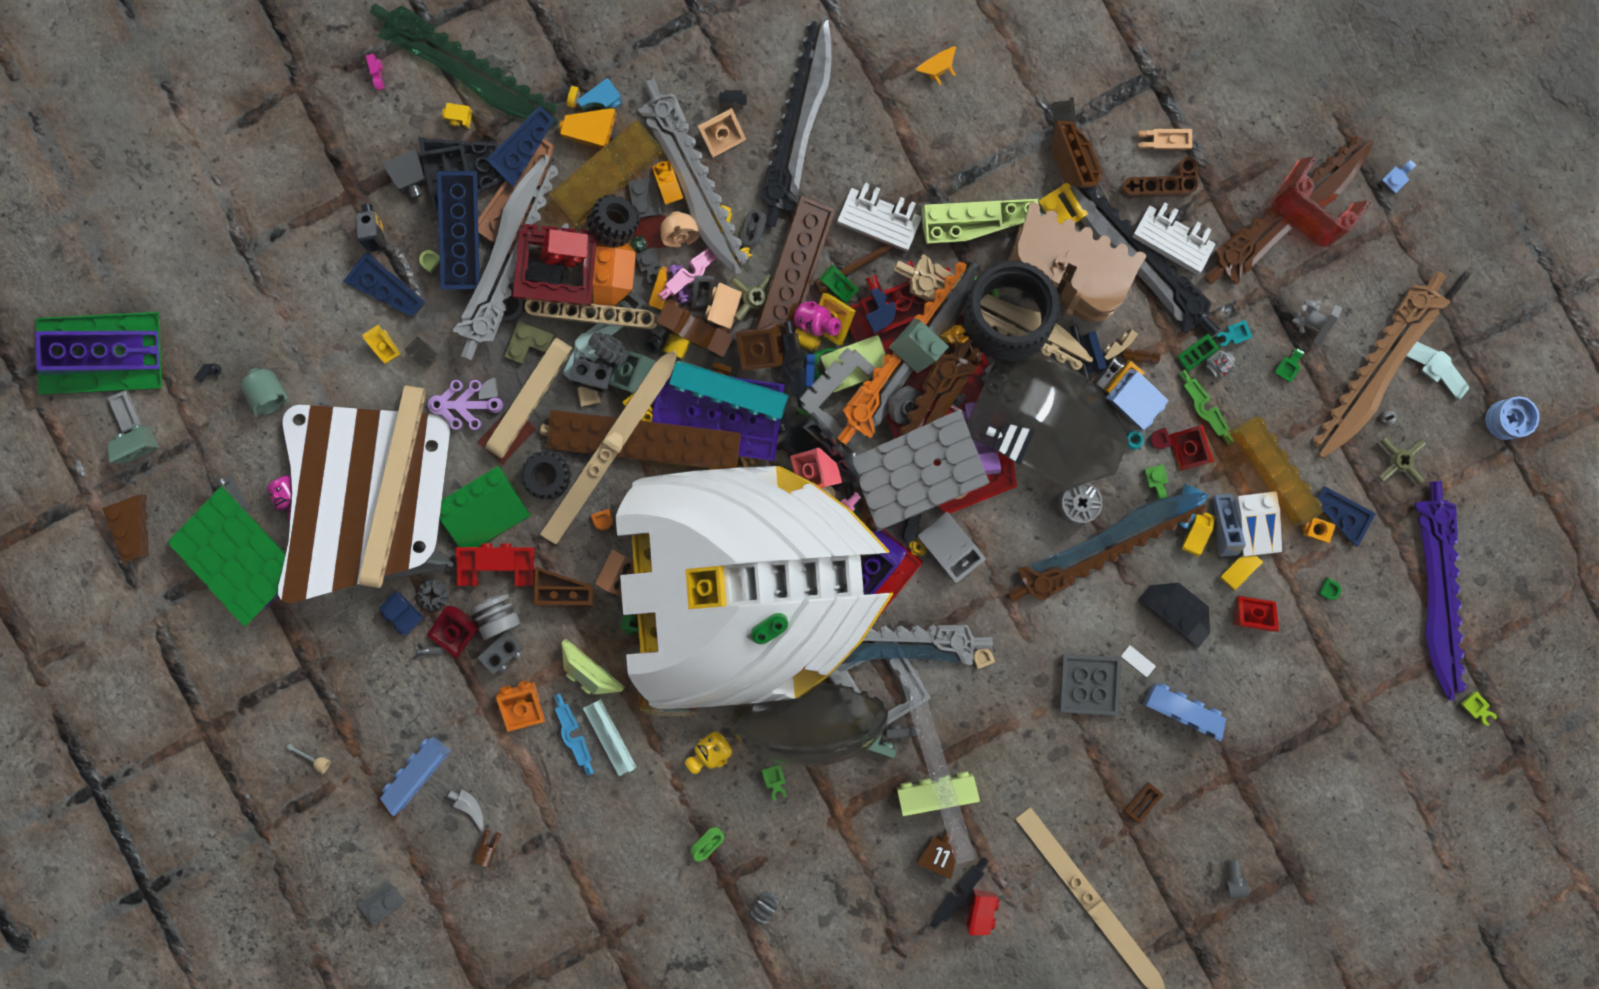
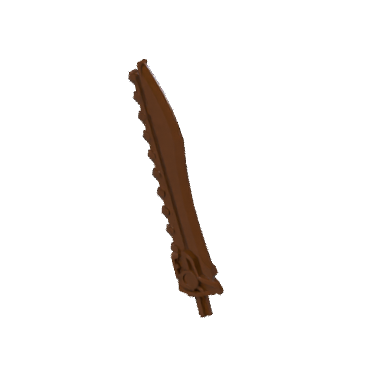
M1358 136L1351 137L1349 147H1339L1336 158L1333 156L1327 157L1324 168L1321 166L1314 168L1312 178L1304 177L1301 180L1300 188H1296V186L1290 188L1287 199L1284 197L1277 198L1275 208H1265L1262 219L1259 217L1252 219L1250 229L1246 227L1240 229V231L1214 251L1215 264L1217 266L1204 276L1205 281L1212 285L1225 274L1234 284H1238L1242 279V273L1249 272L1255 263L1289 230L1318 209L1334 201L1344 191L1361 168L1374 141H1367L1343 162V159L1363 141ZM1335 166L1337 167V169L1331 175H1329L1320 185H1318L1309 195H1307L1299 204H1297L1288 214H1286L1277 224H1275L1266 234H1264L1254 244V240L1260 234H1262L1271 224H1273L1282 214H1284L1293 204H1295L1303 195H1305Z
M968 339L962 344L958 342L953 353H943L933 363L922 386L925 394L915 398L917 409L908 413L907 419H909L910 423L900 428L902 436L919 428L935 397L941 392L944 393L940 394L923 426L946 415L961 389L967 383V375L973 374L977 369V365H973L970 361L964 359L972 340ZM957 378L950 391H947L954 382V380ZM864 500L866 511L857 515L863 523L866 522L870 515L866 500ZM872 517L867 524L871 532L876 529Z

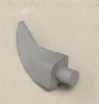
M462 789L458 794L450 790L447 798L454 801L453 807L468 813L479 830L483 831V815L475 798Z

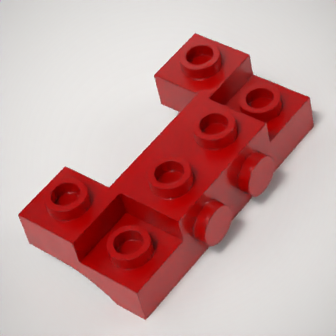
M481 543V547H456L457 586H478L479 570H515V586H535V547H512V543H500V547H492V543Z

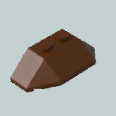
M1056 121L1051 150L1063 181L1078 187H1097L1102 171L1090 141L1075 127L1076 125L1073 121Z

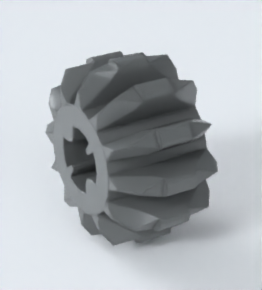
M762 892L751 906L749 917L757 924H766L774 915L779 905V899L771 892Z

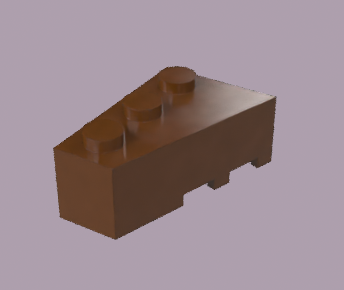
M138 494L102 508L122 562H133L149 555L148 531L146 529V519H148L146 513L147 495Z

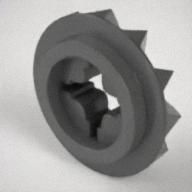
M437 580L425 581L419 586L417 592L418 602L427 610H438L447 602V588ZM433 589L434 593L440 595V597L433 598L431 603L430 597H427L425 594L431 593Z

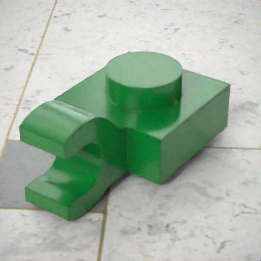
M1299 348L1294 349L1290 358L1283 357L1273 373L1291 383L1302 367L1297 363L1304 352Z

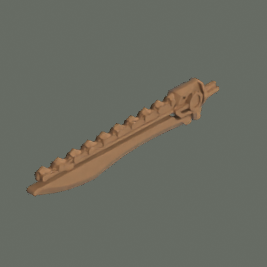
M1436 271L1427 286H1411L1392 316L1394 324L1384 328L1383 334L1385 338L1375 341L1374 348L1377 351L1366 355L1368 365L1358 369L1357 375L1359 379L1349 382L1348 389L1351 392L1340 396L1339 402H1341L1342 406L1331 410L1333 420L1323 423L1322 430L1324 434L1314 437L1313 443L1319 448L1336 425L1339 426L1320 452L1321 458L1329 455L1349 441L1372 418L1390 381L1404 358L1431 323L1438 317L1439 309H1444L1450 304V300L1437 292L1447 277L1442 272ZM1427 311H1429L1427 315L1424 317V319L1420 323H1418L1419 320L1424 316V314ZM1407 325H1411L1345 419H1342L1343 414Z

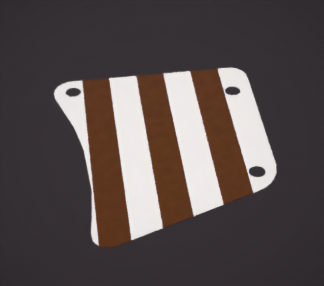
M296 405L288 409L284 414L283 429L291 465L292 506L289 542L278 585V595L283 602L295 603L359 584L360 572L398 411ZM297 414H303L306 417L305 423L301 426L293 423V418ZM421 414L384 576L420 566L434 551L450 435V423L441 414ZM435 440L438 443L437 450L434 452L427 451L425 448L427 441ZM416 541H423L426 548L422 553L413 551L412 546Z

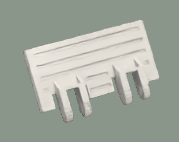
M868 183L864 184L859 199H856L859 191L851 188L837 224L908 252L922 216L914 214L912 221L909 220L916 203L911 202L907 214L903 215L899 212L901 207H903L905 198L901 197L893 214L894 205L879 199L877 206H874L880 188L876 187L874 189L871 201L864 199L869 189Z
M1163 203L1156 217L1153 215L1157 209L1149 206L1132 237L1194 274L1199 275L1215 246V243L1210 240L1206 242L1212 229H1205L1202 237H1198L1196 233L1200 229L1201 223L1197 221L1189 236H1187L1190 228L1175 221L1170 226L1179 210L1174 208L1167 219L1162 216L1167 209V203Z

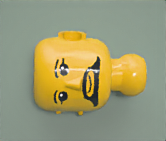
M717 731L707 734L705 738L699 739L700 741L694 748L696 755L688 757L685 760V765L692 774H698L703 766H706L708 769L722 767L732 755V748L721 733Z

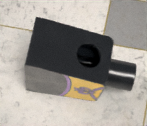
M363 204L361 206L362 213L356 214L358 241L368 253L386 250L387 246L382 220L374 211L372 204Z

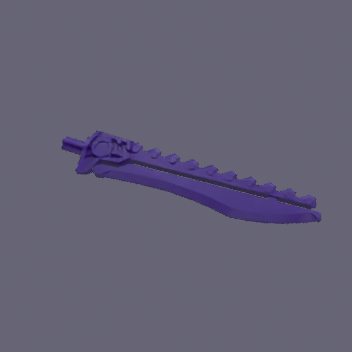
M1442 481L1430 482L1431 501L1415 502L1414 504L1417 512L1421 514L1418 518V523L1421 529L1428 580L1425 635L1435 674L1447 699L1453 701L1455 695L1451 664H1453L1454 683L1457 693H1462L1467 687L1461 680V676L1464 675L1466 669L1462 666L1460 660L1464 657L1465 653L1459 647V643L1463 641L1464 636L1459 632L1458 627L1462 625L1463 620L1457 614V611L1461 609L1462 603L1456 598V594L1460 593L1461 587L1457 584L1455 578L1459 577L1460 571L1454 565V562L1458 561L1459 554L1453 548L1458 542L1456 504L1443 500ZM1438 541H1440V548H1441L1443 577H1444L1446 606H1447V615H1448V625H1449V635H1450V644H1451V654H1452V656H1450L1449 637H1448L1447 618H1446V608H1445L1444 589H1443V579H1442L1441 560H1440V550H1439V542H1438Z

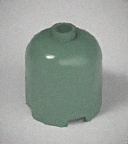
M251 369L241 382L242 393L255 417H258L259 413H263L264 416L272 414L282 408L281 404L284 401L285 403L289 402V397L277 376L269 369Z

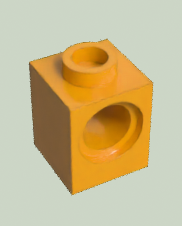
M1308 517V520H1305L1302 526V531H1304L1302 536L1322 543H1330L1335 524L1315 517ZM1316 524L1319 525L1321 529L1318 535H1316L1313 530Z

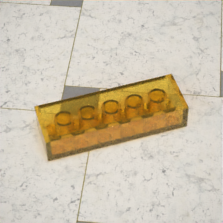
M636 119L549 194L576 226H579L587 219L594 204L600 197L615 195L628 184V181L634 179L661 156L663 150Z
M1257 415L1245 419L1229 430V432L1269 490L1277 492L1278 502L1293 525H1305L1323 513L1322 503L1317 497H1313L1309 484L1306 481H1302L1298 468L1295 465H1291L1288 461V454L1277 445L1278 440L1275 435L1269 433L1266 429L1267 424L1264 419Z

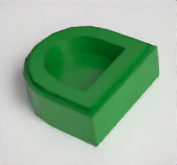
M1326 577L1317 594L1325 599L1335 600L1341 595L1342 590L1340 584Z

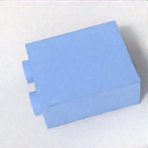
M1129 369L1105 398L1136 428L1145 430L1153 423V419L1165 409V405L1169 401L1138 371Z

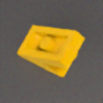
M379 325L362 335L384 364L401 354L387 331L382 330Z

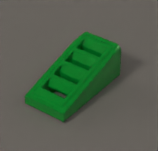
M1207 333L1180 353L1177 358L1189 372L1220 348ZM1206 340L1212 349L1208 350L1203 342ZM1200 345L1205 351L1204 355L1201 354L1197 346ZM1194 350L1199 359L1196 360L1190 351ZM1186 354L1193 362L1191 365L1184 357Z

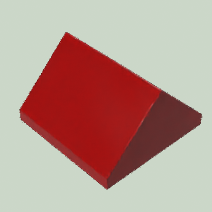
M1203 425L1169 434L1180 471L1214 462Z
M1238 596L1233 625L1278 632L1279 624L1276 602Z

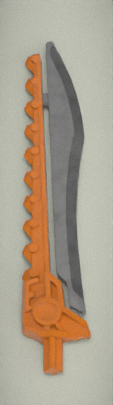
M963 262L955 264V274L945 277L944 288L935 290L934 301L925 303L924 314H919L914 318L921 320L926 325L947 297L927 327L938 337L952 328L966 304L978 264L972 263L951 291L967 266ZM895 352L892 355L887 354L883 356V367L873 369V380L863 382V386L857 390L843 408L842 412L848 424L837 439L845 445L857 430L872 438L875 432L874 425L880 424L882 417L889 408V398L901 389L913 372V369L906 362L902 361L880 394L878 393L902 360Z

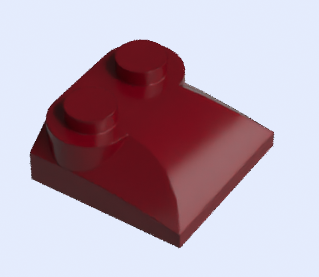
M446 606L427 636L455 658H459L479 628L475 620L462 610L454 606Z

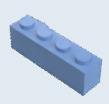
M1159 682L1158 685L1152 684L1143 703L1144 705L1216 740H1222L1226 718L1221 716V711L1214 708L1208 710L1204 708V703L1196 699L1191 702L1186 699L1187 695L1179 691L1176 694L1169 691L1170 687Z

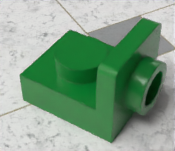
M636 614L623 616L621 629H625L624 633L636 635V632H639V627L631 626V622L635 623Z

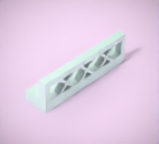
M599 699L584 707L583 709L618 776L634 770L637 766L602 700Z

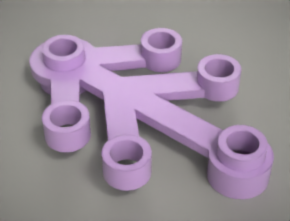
M453 380L450 388L441 396L435 395L429 399L428 408L433 414H442L449 421L452 429L459 430L463 425L462 421L455 418L448 410L456 409L469 422L471 429L478 430L482 426L481 421L475 418L467 409H489L493 413H499L503 410L504 404L502 400L496 397L491 398L489 401H467L475 392L480 391L482 384L478 380H472L469 388L456 401H448L455 392H459L463 388L461 381ZM456 382L460 384L458 389L453 387ZM477 382L479 384L478 389H473V384ZM437 401L440 402L439 408L434 407V403ZM493 402L498 403V406L495 409H493L491 406ZM458 420L459 426L455 428L453 422ZM475 420L479 423L476 428L472 426Z

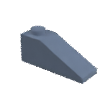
M1233 494L1214 495L1215 539L1219 555L1238 556L1246 546Z

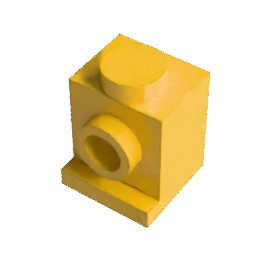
M446 103V108L442 110V120H446L451 126L460 127L462 124L466 129H470L473 111L469 106Z

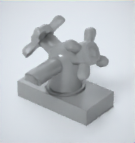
M1304 299L1303 303L1305 305L1301 306L1300 310L1304 311L1307 309L1305 316L1301 318L1300 312L1297 311L1295 313L1297 318H1294L1292 322L1300 329V333H1305L1304 326H1308V324L1319 329L1314 343L1320 346L1339 318L1342 308L1335 305L1330 314L1326 316L1319 313L1320 304H1322L1320 299L1317 301Z

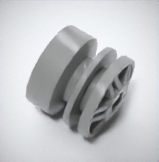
M1075 483L1065 487L1057 500L1061 516L1072 523H1087L1094 520L1100 514L1103 506L1099 490L1088 483ZM1078 499L1085 500L1083 503L1084 507L1077 505L1079 503Z
M508 594L489 598L480 602L471 610L472 615L479 612L482 613L481 616L475 618V622L483 620L486 622V624L479 628L483 640L494 637L521 624L517 613L507 614L506 612L513 604L503 605L502 603L510 599Z

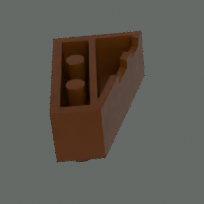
M535 566L534 605L536 607L595 608V588L592 585Z

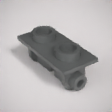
M232 476L226 479L222 478L214 485L217 490L223 486L246 511L251 509Z

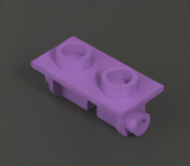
M682 264L678 266L672 265L667 269L668 282L683 268ZM685 285L672 297L675 302L682 305L691 302L693 296L689 285Z

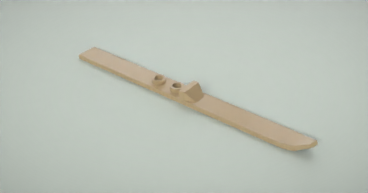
M671 351L660 357L653 365L540 535L554 544L558 543L671 376L676 362V351Z
M1029 807L1016 817L1017 822L1141 982L1148 989H1165L1159 972L1032 808Z

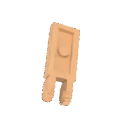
M1154 129L1138 132V136L1142 138L1153 136V142L1138 143L1139 149H1192V129Z

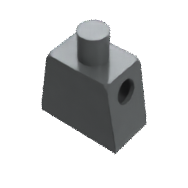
M416 149L382 163L396 187L402 193L409 191L412 199L422 196L419 186L426 184L427 181L421 155Z

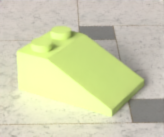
M877 335L821 356L825 370H827L835 360L839 364L842 363L838 357L846 348H849L851 351L856 349L873 366L882 368L883 356L886 353L880 337ZM857 366L834 390V393L863 383L871 378L862 371L863 369Z

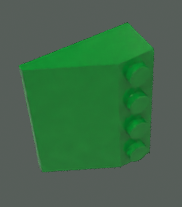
M497 466L442 499L439 519L459 547H480L481 543H487L530 517L531 514L501 466Z

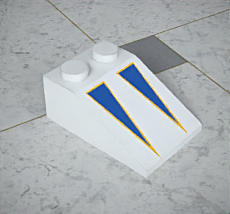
M1277 492L1238 496L1234 501L1246 543L1242 550L1243 557L1282 552L1280 508Z

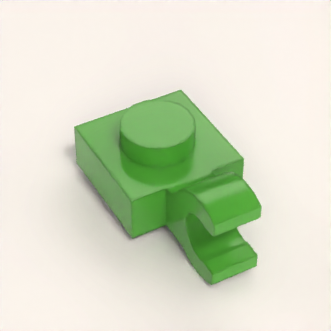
M1164 464L1144 469L1148 488H1155L1157 500L1167 497L1163 484L1168 483Z

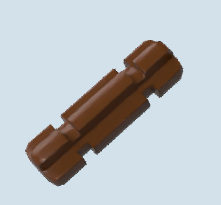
M1125 349L1122 352V358L1126 360L1132 359L1133 361L1146 363L1150 361L1153 364L1160 362L1159 353L1150 354V352L1132 351V349Z

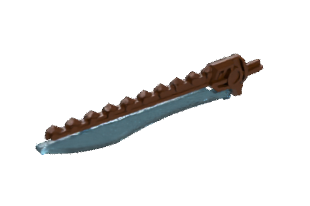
M1204 492L1176 495L1147 503L1134 509L1123 519L1093 538L1046 559L1034 562L1031 568L1028 566L1019 567L1018 571L1024 584L1009 591L1010 598L1015 602L1030 593L1031 596H1035L1041 602L1068 588L1069 585L1072 586L1075 582V577L1087 578L1090 574V569L1101 570L1104 567L1105 561L1116 562L1119 559L1118 554L1120 553L1130 555L1134 545L1145 547L1148 543V538L1159 539L1163 535L1162 530L1174 531L1177 528V522L1189 523L1192 519V514L1204 515L1206 512L1205 504H1199L1179 515L1176 513L1207 499L1208 494ZM1169 517V520H1166V521H1164V522H1162V523H1160V524H1158V525H1156V526H1154V527H1152V528H1150V529H1148V530H1146V531H1144V532H1141V533H1139V534H1137V535H1135V536H1133V537H1131V538H1129V539H1127V540H1125V541H1123V542H1121V543H1119V544H1116V545H1114V546H1112V547H1110V548H1108V549H1106V550H1104V551H1102V552H1100V553H1098V554H1096V555H1094V556H1092V557H1089V558H1087V559H1085V560H1083V561H1081V562H1079V563H1077V564H1075V565H1073V566H1071V567H1069V568H1067V569H1061V568H1058V567H1051V566H1053V565L1060 566V567H1065V566H1067V565H1069V564H1071V563H1074V562H1076V561H1078V560H1080V559H1082V558H1084V557H1086V556H1088V555H1090V554H1092V553H1094V552H1096V551H1098V550H1101V549H1103V548H1105V547H1107V546H1109V545H1111V544H1113V543H1115V542H1117V541H1119V540H1121V539H1123V538H1126V537H1128V536H1130V535H1132V534H1134V533H1136V532H1138V531H1140V530H1142V529H1144V528H1146V527H1148V526H1151V525H1153V524H1155V523H1157V522H1159V521H1161V520H1163V519Z

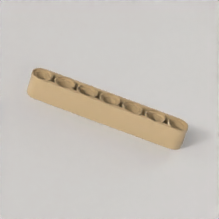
M527 300L525 303L526 312L536 317L640 329H653L657 325L655 323L657 316L648 310L597 304L584 306ZM535 303H538L539 309L536 312H533V305ZM553 305H557L558 310L555 314L551 313V307ZM572 307H576V314L570 316L569 310ZM594 309V317L588 318V311ZM609 311L614 313V317L611 320L606 318ZM628 313H632V320L626 323L625 316ZM651 315V322L645 325V316Z
M558 338L552 342L492 434L485 449L501 459L504 457L570 356L573 347Z

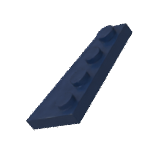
M539 106L486 159L513 188L552 126L554 119Z
M365 252L343 280L344 283L389 304L411 317H414L425 304L421 297L368 252Z

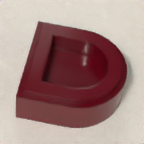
M1166 427L1154 431L1150 435L1149 442L1155 449H1164L1172 445Z

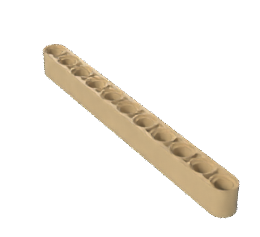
M405 385L360 572L359 584L363 586L381 588L425 401V388Z

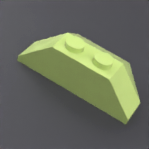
M563 640L564 670L567 672L566 676L573 682L577 680L581 683V688L588 694L591 692L593 694L614 693L624 690L625 686L569 640Z

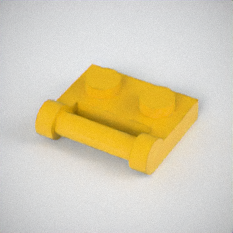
M1068 183L1063 184L1039 200L1046 213L1048 211H1055L1057 213V222L1060 224L1066 219H1072L1076 223L1088 215L1086 210H1083ZM1062 193H1064L1077 214L1073 218L1059 197Z

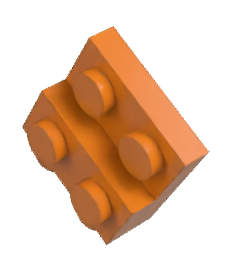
M522 681L517 687L511 688V686L507 685L499 689L496 699L507 732L545 722L535 682Z

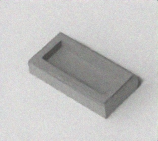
M124 390L107 398L122 433L129 432L131 428L142 425L128 391Z

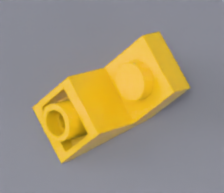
M1206 512L1204 515L1196 514L1192 527L1184 536L1182 550L1198 557L1201 555L1213 530L1215 516Z

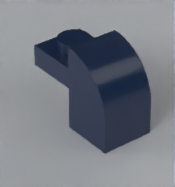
M878 287L870 292L878 309L865 316L874 335L889 327L896 313L894 301L886 304L888 299L884 291H879Z

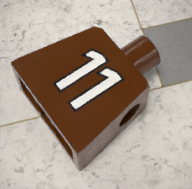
M945 829L941 838L932 835L916 860L917 865L951 879L959 850L958 846L952 843L956 833Z

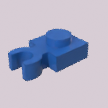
M807 354V369L805 372L807 388H813L815 354Z

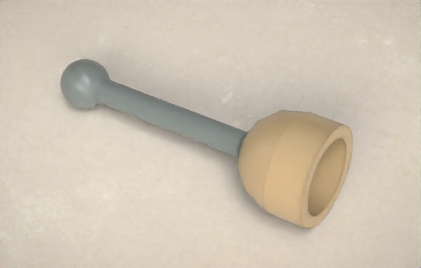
M293 744L286 746L287 751H293L313 762L314 769L317 772L324 774L327 771L330 760L324 757L314 759L294 748Z

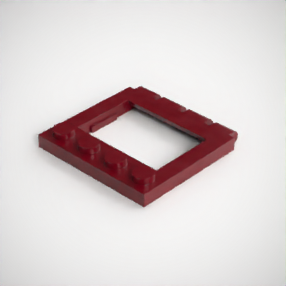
M524 224V230L519 231L513 298L591 306L597 239L595 240L592 237L593 234H590L588 230H580V234L588 235L587 258L584 259L582 274L584 276L583 286L531 282L525 280L529 256L528 244L543 246L545 234L550 229L557 230V227L542 226L541 232H538V225ZM561 228V231L576 233L577 229Z

